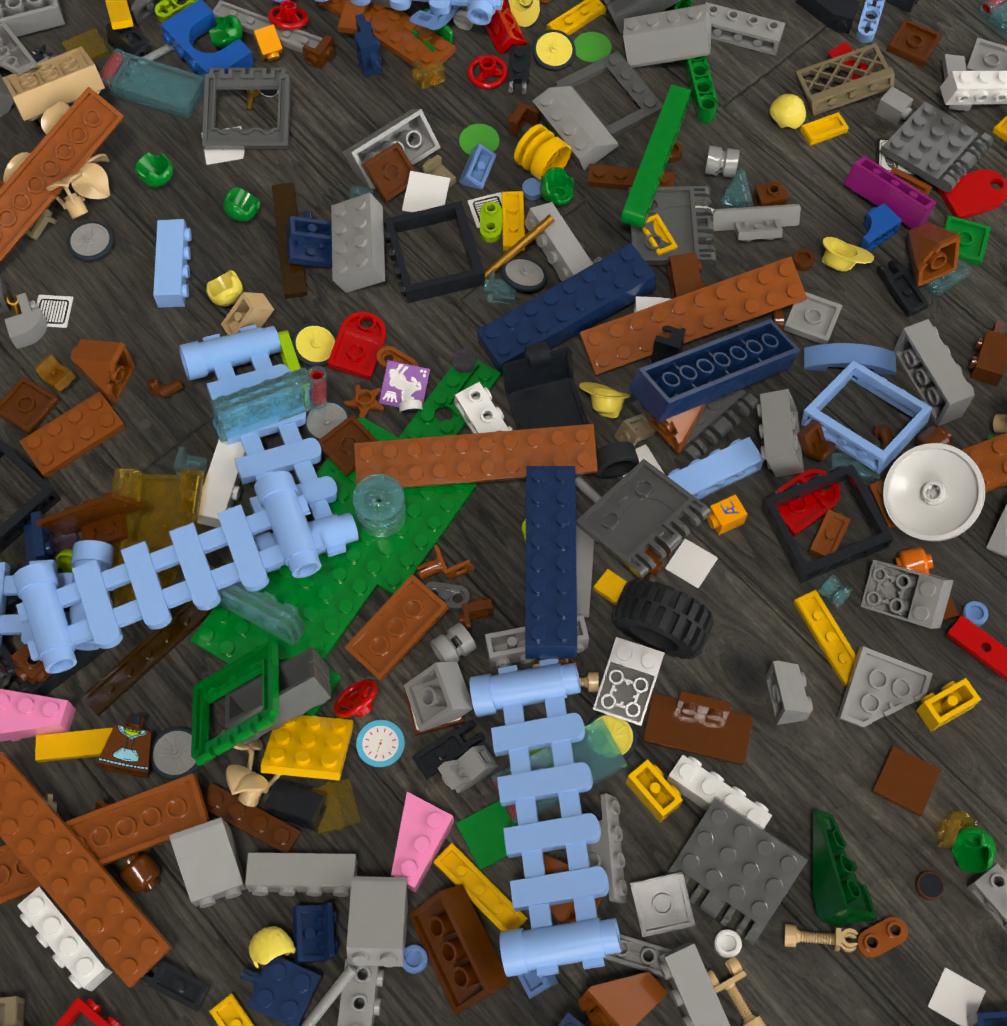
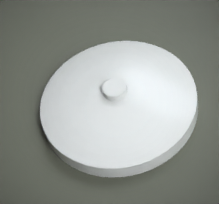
M942 443L923 444L902 454L891 466L884 482V505L894 524L906 534L924 541H944L962 534L976 521L985 501V483L977 464L960 449Z

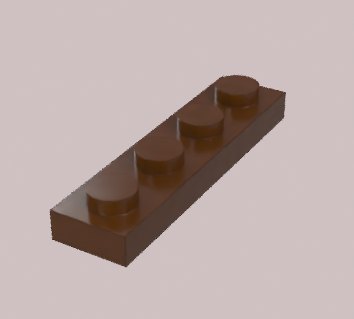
M589 164L587 186L628 190V187H632L639 168ZM664 171L659 187L674 186L675 172Z
M213 783L210 784L203 796L208 813L217 818L222 817L226 823L281 853H291L302 834L300 830L265 811L242 804L237 796L232 795V793Z

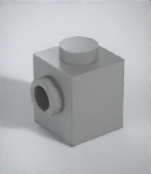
M892 86L880 99L876 114L897 126L903 119L907 120L913 110L910 108L913 98Z

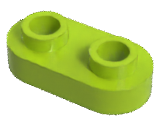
M490 201L484 203L480 209V237L485 242L494 243L502 235V208L498 203Z

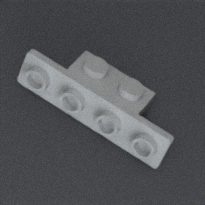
M800 204L714 209L712 214L714 231L734 230L737 239L746 242L753 239L773 240L775 238H782V227L799 225L801 206Z
M605 793L600 795L602 820L599 821L601 836L598 842L587 844L590 867L600 866L608 876L609 900L621 904L626 903L628 888L624 880L623 871L625 858L621 849L623 833L619 826L618 815L620 814V805L615 796Z

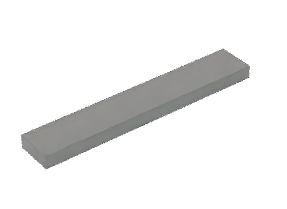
M222 0L213 9L215 21L217 17H225L229 14L235 15L240 20L243 31L254 35L255 30L273 25L265 16ZM274 26L281 46L302 54L304 45L315 49L323 39L299 29L288 30Z

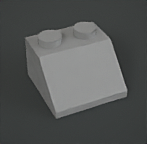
M773 661L765 676L776 725L807 720L813 710L810 696H806L804 687H806L807 683L804 672H800L798 664Z
M436 662L404 684L419 731H426L457 720L474 709L457 662Z

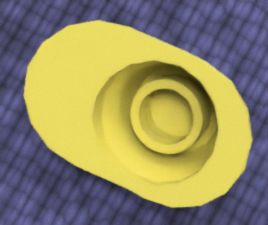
M508 0L511 12L519 26L528 27L535 23L540 12L539 0Z
M834 237L823 239V245L826 249L822 262L835 270L848 271L856 263L866 264L874 261L872 253L863 248L848 244Z
M583 382L579 385L582 390L590 393L592 408L604 417L617 418L625 398L630 397L629 394L618 392L597 383Z

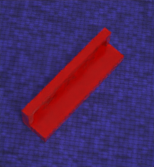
M504 0L502 9L495 10L491 22L485 25L497 51L502 54L512 44L524 46L528 44L506 0Z

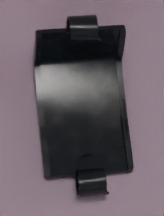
M543 341L525 346V358L503 364L505 393L517 430L589 424L574 381L572 352L569 347L550 351L547 342ZM595 440V446H596V451H597L599 448H598L597 443H596V440ZM577 474L575 478L585 476V474Z

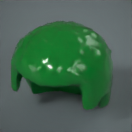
M229 14L225 17H217V25L209 30L211 42L215 47L224 49L237 39L242 41V24L235 15Z
M149 152L136 163L134 170L139 179L148 187H161L173 175L172 163L162 153L159 154L160 156Z
M550 168L541 179L540 194L547 203L552 202L555 206L566 205L573 197L574 180L566 174L563 168Z
M234 187L228 191L223 200L225 213L237 222L251 220L261 204L258 198L239 187Z
M966 826L955 834L951 853L954 855L957 865L961 870L978 874L991 868L995 860L996 845L993 837L982 828Z

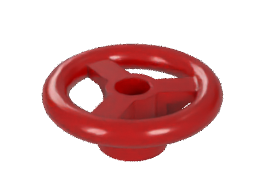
M282 1L280 5L271 8L267 15L268 20L274 26L288 30L302 28L309 20L308 14L302 8L297 7V4L293 1ZM296 13L302 16V20L299 19Z
M482 55L470 62L467 76L475 86L482 89H493L506 81L508 67L497 56ZM496 63L502 68V70H499L496 67ZM479 64L480 75L475 78L473 70ZM492 76L500 77L494 82H483L486 78Z
M365 679L347 687L334 703L333 711L335 715L346 718L353 715L363 717L368 714L373 707L371 702L378 692L376 682ZM342 706H346V707H349L350 709L341 710V707H342Z

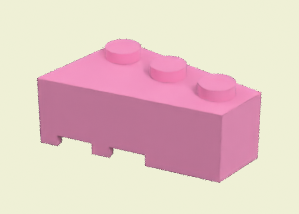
M0 689V742L8 740L19 741L22 738L36 737V735L69 732L76 709L68 700Z
M407 792L391 876L407 878V888L417 893L454 825V817Z

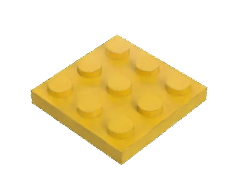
M302 715L287 721L278 729H273L261 762V773L340 781L353 731V720Z

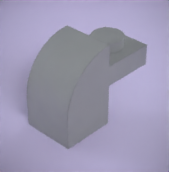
M26 293L17 295L22 314L4 319L9 337L16 349L36 343L43 337L47 329V320L40 308H37L34 300H29Z
M485 745L471 747L458 760L444 762L438 767V770L442 774L444 783L451 790L455 789L457 793H460L484 779L498 765Z

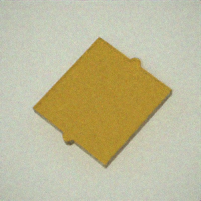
M95 28L62 42L67 52L82 46L92 61L110 54L104 44V38L99 36Z
M350 778L334 783L327 782L324 786L310 789V791L324 795L326 798L323 804L326 806V811L318 825L319 835L337 829L342 831L344 827L361 823Z

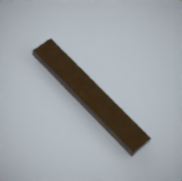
M292 182L272 185L285 299L307 296L304 265L288 263L286 225L290 216L298 217L294 184Z
M193 600L183 604L172 614V620L167 626L154 630L85 692L81 698L100 716L204 622L211 613V610L197 609Z

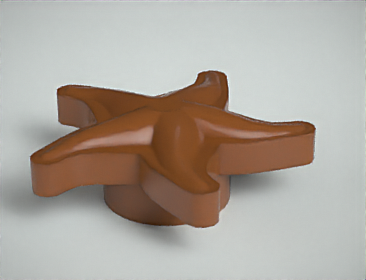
M356 385L355 398L351 401H344V406L359 409V418H365L369 410H378L382 413L384 412V407L376 400L377 396L381 394L382 389L377 388L370 391L368 389H361L360 385Z

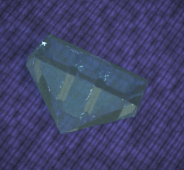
M744 168L738 170L720 200L721 203L729 208L752 207L753 205Z

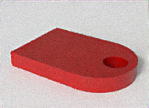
M981 169L966 174L960 178L959 183L956 184L951 192H944L938 187L936 188L951 214L961 219H967L1000 207L1007 198L1006 179L1001 174L988 169ZM990 184H997L1001 189H994Z
M356 312L349 315L341 325L328 359L327 367L371 381L377 365V353L383 348L386 339V328L383 321L375 314L369 312ZM370 321L373 326L364 328L361 326V322Z
M819 469L806 470L774 492L778 491L781 493L795 483L803 484L815 475H826L828 472ZM838 483L830 486V490H819L777 507L793 538L824 517L828 509L833 510L840 498Z

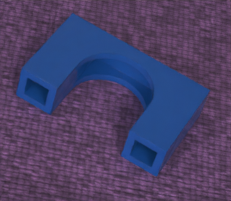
M198 0L161 24L163 32L161 36L168 46L172 45L177 56L180 59L184 58L192 72L196 71L204 84L205 74H209V68H225L226 74H228V68H246L247 70L254 65L252 51L240 39L215 53H203L192 47L193 42L200 35L216 26L213 11L202 0Z

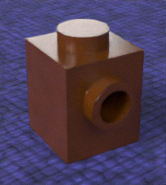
M781 181L755 185L752 199L755 207L785 205L788 202L787 189L783 188Z

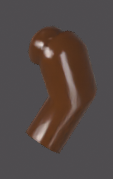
M152 378L147 383L151 394L164 398L184 389L179 379L167 385L160 383L157 378Z
M885 424L877 425L874 428L875 437L882 440L880 449L884 450L894 439L892 431Z

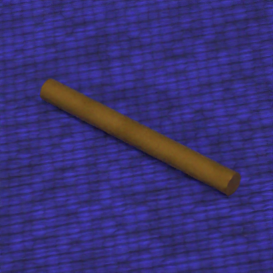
M550 214L491 264L484 271L485 278L488 280L502 268V265L509 262L555 221Z

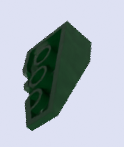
M816 809L813 811V899L815 902V913L819 921L839 926L877 919L869 890L866 884L860 885L854 872L858 870L855 861L852 862L844 851L846 842L834 816Z

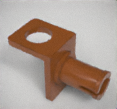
M437 544L434 545L437 553L436 558L416 566L422 580L443 572L451 581L475 570L470 560L448 568L443 553Z

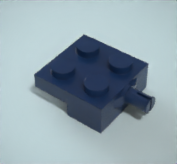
M363 14L356 15L357 33H354L358 64L364 77L380 74L383 69L380 65L382 59L378 51L380 49L377 36L373 37L371 22L366 21Z
M308 210L303 212L304 217L290 216L286 225L288 263L332 268V221L313 219V212L309 211L308 214Z
M279 956L266 964L260 974L245 967L243 972L252 977L243 973L240 976L241 979L255 984L254 992L247 1007L288 1026L301 1025L322 978L321 975Z

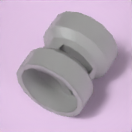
M460 6L459 11L456 12L453 18L455 25L462 30H470L474 24L467 18V6Z

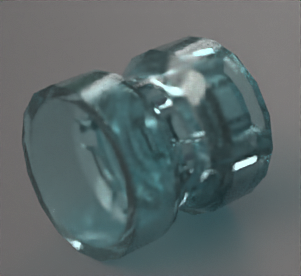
M835 574L818 591L822 597L829 598L831 604L836 609L853 592L848 585L844 586L841 584L840 579Z

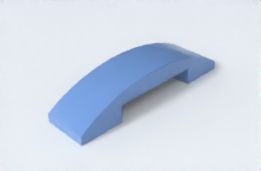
M452 5L450 13L444 15L432 13L430 9L427 12L419 10L410 17V22L431 30H437L453 18L460 6Z
M832 343L810 346L803 349L804 370L827 371L828 367L846 368L854 360L868 369H872V372L876 374L896 375V353L884 348L854 343Z

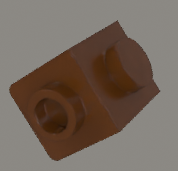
M325 35L315 49L304 45L302 50L305 62L311 66L323 69L329 59L331 60L335 54L333 37Z
M521 102L515 112H511L508 117L509 134L517 137L526 122L534 126L538 125L540 111L531 105Z
M811 420L797 433L805 456L823 461L837 448L834 442L825 440L819 421Z
M475 598L469 603L462 604V613H458L459 622L466 628L469 634H472L470 620L493 616L491 598Z

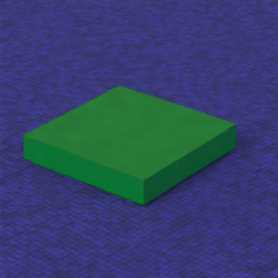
M948 215L944 229L961 236L958 260L980 266L991 227Z
M500 801L456 823L480 871L508 857L503 828L517 825L507 806H502Z

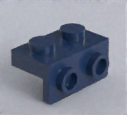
M41 511L32 512L31 524L23 527L27 565H29V561L52 560V555H54L53 544L50 541V533L52 531L36 527V521L45 518Z
M332 902L323 905L293 907L294 946L296 948L294 953L295 963L327 962L335 958L338 943L334 937L333 926L336 924V912L333 910Z

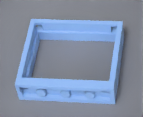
M853 360L804 410L801 425L805 427L812 419L819 421L825 440L834 442L837 448L880 474L928 423L932 407ZM850 380L913 417L908 425L884 450L821 412Z

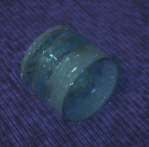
M373 474L364 478L356 485L353 492V505L361 529L375 537H388L397 533L403 527L407 518L405 496L400 483L391 476Z

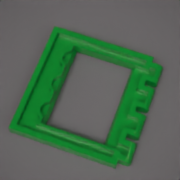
M272 639L193 686L191 757L195 759L197 765L202 766L214 759L216 755H221L235 747L236 743L240 744L256 735L257 731L261 732L275 724L276 717L280 715L278 644ZM262 673V710L209 741V704Z

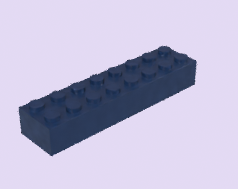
M629 243L476 330L478 343L497 371L501 373V377H504L503 364L525 358V346L546 341L549 350L553 349L635 301L636 297H643L655 290L656 274L633 244Z
M768 319L638 369L629 390L659 423L789 369L799 354L800 349L772 319Z
M526 466V659H577L575 466Z

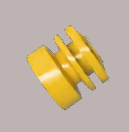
M538 124L530 128L523 135L515 149L514 160L525 170L531 171V174L541 181L548 169L553 167L564 169L570 159L572 150L570 145L559 137H555L554 133L542 124Z

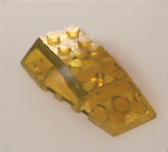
M115 468L111 492H117L124 497L134 498L136 501L144 503L145 509L126 515L128 539L110 544L114 548L112 568L125 563L121 553L122 549L145 541L150 553L173 545L169 531L190 523H194L196 526L199 517L205 471L180 470V475L145 474L138 469ZM180 564L157 573L162 589L173 586ZM131 583L114 589V608L136 600Z

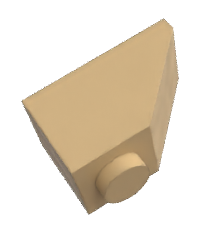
M243 292L221 325L228 335L240 332L239 328L254 324L257 327H261L272 314L274 308L263 293Z

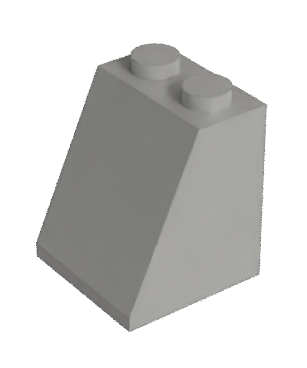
M222 817L169 835L190 901L193 905L206 908L216 903L215 900L219 898H235L242 894V890L247 889L231 828Z
M352 876L346 946L348 965L359 967H403L408 921L407 878Z

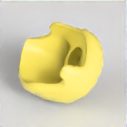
M793 94L779 96L769 109L772 119L777 122L780 128L790 127L796 129L803 124L806 118V109L803 101Z
M229 270L227 273L208 282L206 292L215 305L226 307L237 302L242 295L243 287L237 274Z
M276 926L265 927L258 931L251 939L249 945V955L256 968H259L257 962L266 965L277 956L282 954L288 956L291 952L295 953L296 950L288 934Z

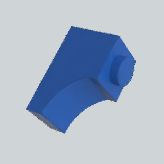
M885 203L877 208H871L866 214L863 227L866 229L867 234L863 237L859 247L869 252L897 234L902 222Z

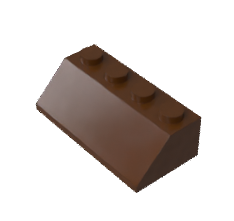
M462 884L439 891L408 914L455 1015L486 1000L511 984Z

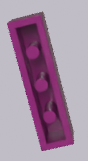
M863 156L853 164L844 183L851 191L860 194L873 205L879 207L885 203L902 220L906 227L912 229L926 223L937 203L866 156Z

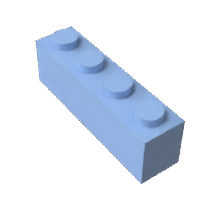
M184 219L157 220L153 296L158 308L184 307L185 298L189 297V287L186 284V279L190 278L187 260L191 259L188 241H191L192 235L191 229L187 228Z
M747 437L743 440L737 439L733 441L729 447L723 450H714L708 457L702 460L696 459L692 461L688 467L671 471L668 477L700 500L761 470L764 460L750 437Z

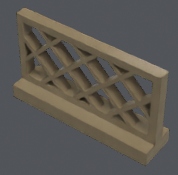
M877 43L796 71V77L810 104V111L813 116L889 90L892 86L894 87L895 73L892 67L888 66ZM874 52L876 55L873 60L864 57L865 54ZM848 60L856 61L853 67L844 65V63ZM863 63L870 66L866 71L858 69L859 64ZM874 66L883 69L875 73L871 72ZM829 67L835 68L833 74L823 71ZM840 70L849 72L846 78L837 76ZM853 74L863 76L855 80L851 79ZM815 75L813 81L806 80L803 76ZM822 77L829 79V81L824 85L817 83L818 79ZM833 81L843 83L836 87H831ZM813 88L823 90L819 93L811 95V91Z

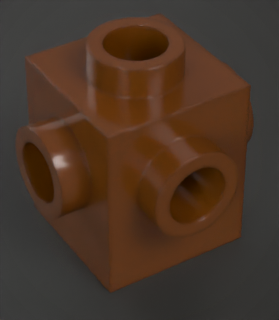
M27 644L11 655L12 663L16 667L14 672L23 682L28 680L33 685L37 681L39 683L43 682L51 675V673L45 671L43 661L40 659L33 661L31 659Z

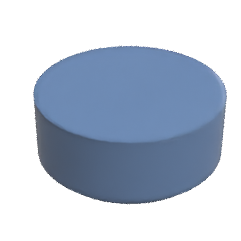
M537 178L525 180L522 185L523 196L529 200L541 198V181Z
M972 601L965 605L961 615L980 627L988 619V610L984 604Z
M418 945L406 947L403 969L410 974L422 972L428 963L426 951Z

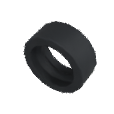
M614 442L596 451L598 469L596 475L601 479L623 476L639 464L634 444L630 442Z

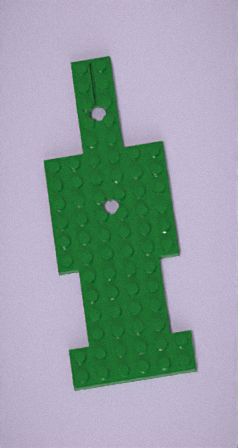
M462 352L422 405L423 411L416 413L399 438L365 418L358 417L357 420L377 441L460 435L467 424L454 404L455 395L480 382L483 388L486 387L491 392L501 378V373ZM440 408H448L453 412V417L450 420L441 422L435 418V413ZM327 458L316 475L318 478L329 476L335 481L337 485V498L334 502L328 503L332 514L342 515L348 512L351 513L357 527L358 540L347 543L346 552L331 557H328L327 552L319 554L321 568L310 576L295 578L286 565L281 566L279 570L270 572L268 574L269 583L267 586L255 591L240 613L220 601L190 641L226 665L231 664L271 639L278 644L279 665L312 646L325 662L377 588L392 596L412 574L414 576L417 574L416 566L424 564L433 551L434 545L438 544L477 489V483L358 492L356 471L346 478ZM375 497H383V500H387L388 505L385 510L374 512L369 508L370 501ZM312 514L305 516L307 522L314 520ZM329 669V683L332 694L342 678L339 674ZM324 704L311 708L304 715L316 716Z

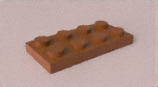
M99 391L19 442L46 479L126 427Z
M412 574L344 648L382 682L445 614L449 606Z

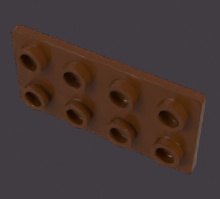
M107 492L98 499H88L83 502L84 504L66 507L64 511L59 513L47 514L45 518L36 521V527L64 535H72L81 531L82 541L96 540L113 544L128 539L126 515L145 509L144 503L136 501L134 498L121 496L117 492Z
M681 691L679 698L654 693L643 741L657 746L744 765L753 716L730 711L731 702Z

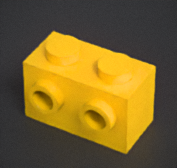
M967 678L958 683L952 681L942 687V692L937 695L930 693L920 700L922 704L916 711L930 732L971 710L981 700Z
M648 759L627 777L626 784L659 823L678 809L683 801L678 789L674 785H670L664 779L662 771L655 764L652 765Z

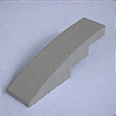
M576 525L577 616L584 615V617H589L594 539Z

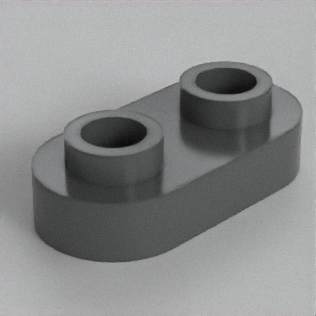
M434 581L425 584L449 606V611H462V604L470 602L469 591L461 585ZM457 597L462 599L460 603H455L453 600Z

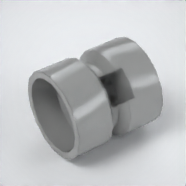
M709 146L705 174L717 176L718 173H722L723 177L735 178L740 150L727 148L726 151H723L722 147Z
M460 622L447 630V635L440 634L430 641V646L440 662H458L460 655L467 656L477 649L473 638ZM454 640L458 645V648H455L451 641Z

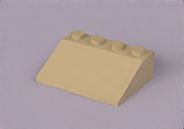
M82 46L37 64L38 66L21 75L13 73L2 78L24 121H32L39 118L40 114H43L48 108L59 101L66 104H74L88 86L97 94L105 88L94 62Z

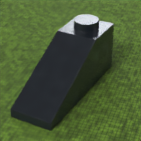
M796 0V3L828 28L849 34L860 1Z

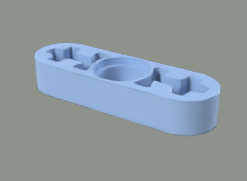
M885 0L865 1L856 32V38L860 42L869 43L874 39ZM873 1L877 2L876 7L872 6ZM865 15H874L875 19H868ZM865 27H869L868 33L864 32Z

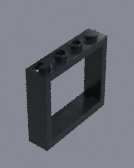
M462 201L385 219L384 239L385 242H390V246H387L390 259H395L396 264H393L394 274L396 278L400 277L401 282L398 283L401 295L405 294L407 303L485 285V272ZM455 220L471 270L411 284L396 233Z
M1 440L0 458L5 455L41 490L0 526V553L24 533L23 527L31 524L32 512L41 511L44 515L61 500L56 491Z
M853 464L846 467L844 465L838 466L826 475H815L806 483H795L786 491L781 493L778 491L773 492L764 499L762 509L800 583L889 548L894 539ZM847 479L877 535L806 563L777 507Z
M18 595L7 598L5 615L13 614L17 611L16 605L23 602ZM2 642L0 646V661L3 658L6 660L8 665L5 666V669L15 679L17 674L14 672L16 667L11 660L12 654ZM108 649L77 650L75 652L77 663L71 669L60 673H51L46 680L41 683L37 681L33 685L28 680L25 682L21 680L22 683L18 686L23 693L46 696Z

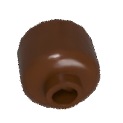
M936 425L929 426L916 437L917 446L928 443H942L951 446L952 441L949 431L943 426L938 427Z
M136 853L120 866L123 869L120 873L121 879L134 893H139L142 890L147 893L159 883L156 878L160 875L161 869L147 853H142L141 855Z

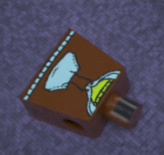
M129 714L126 726L114 725L98 759V769L147 779L151 732L142 729L143 716Z

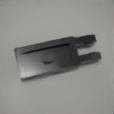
M510 46L508 94H513L515 84H521V94L526 95L527 84H529L531 46Z
M893 259L889 262V269L893 275H891L885 265L881 264L877 267V274L884 281L907 317L928 308V301L897 260Z
M473 720L458 729L451 730L412 757L426 780L440 772L438 767L444 762L458 760L471 747H475L484 741L485 737L482 733L475 735L467 742H464L461 736L466 735L476 727Z
M163 960L162 962L158 961L154 965L158 969L153 978L149 977L147 973L141 978V980L149 984V987L198 1012L211 988L209 984Z

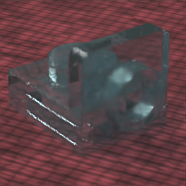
M491 271L490 278L485 279L484 292L488 293V302L515 304L517 289L508 285L504 279H496L495 272Z

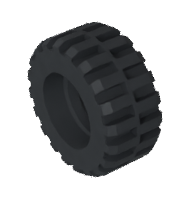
M639 578L632 579L624 585L611 614L612 622L616 628L621 630L626 636L631 637L632 640L680 659H693L702 653L714 624L711 611H708V608L700 604L697 599L669 585L666 586L657 581L652 582L648 579L641 580Z

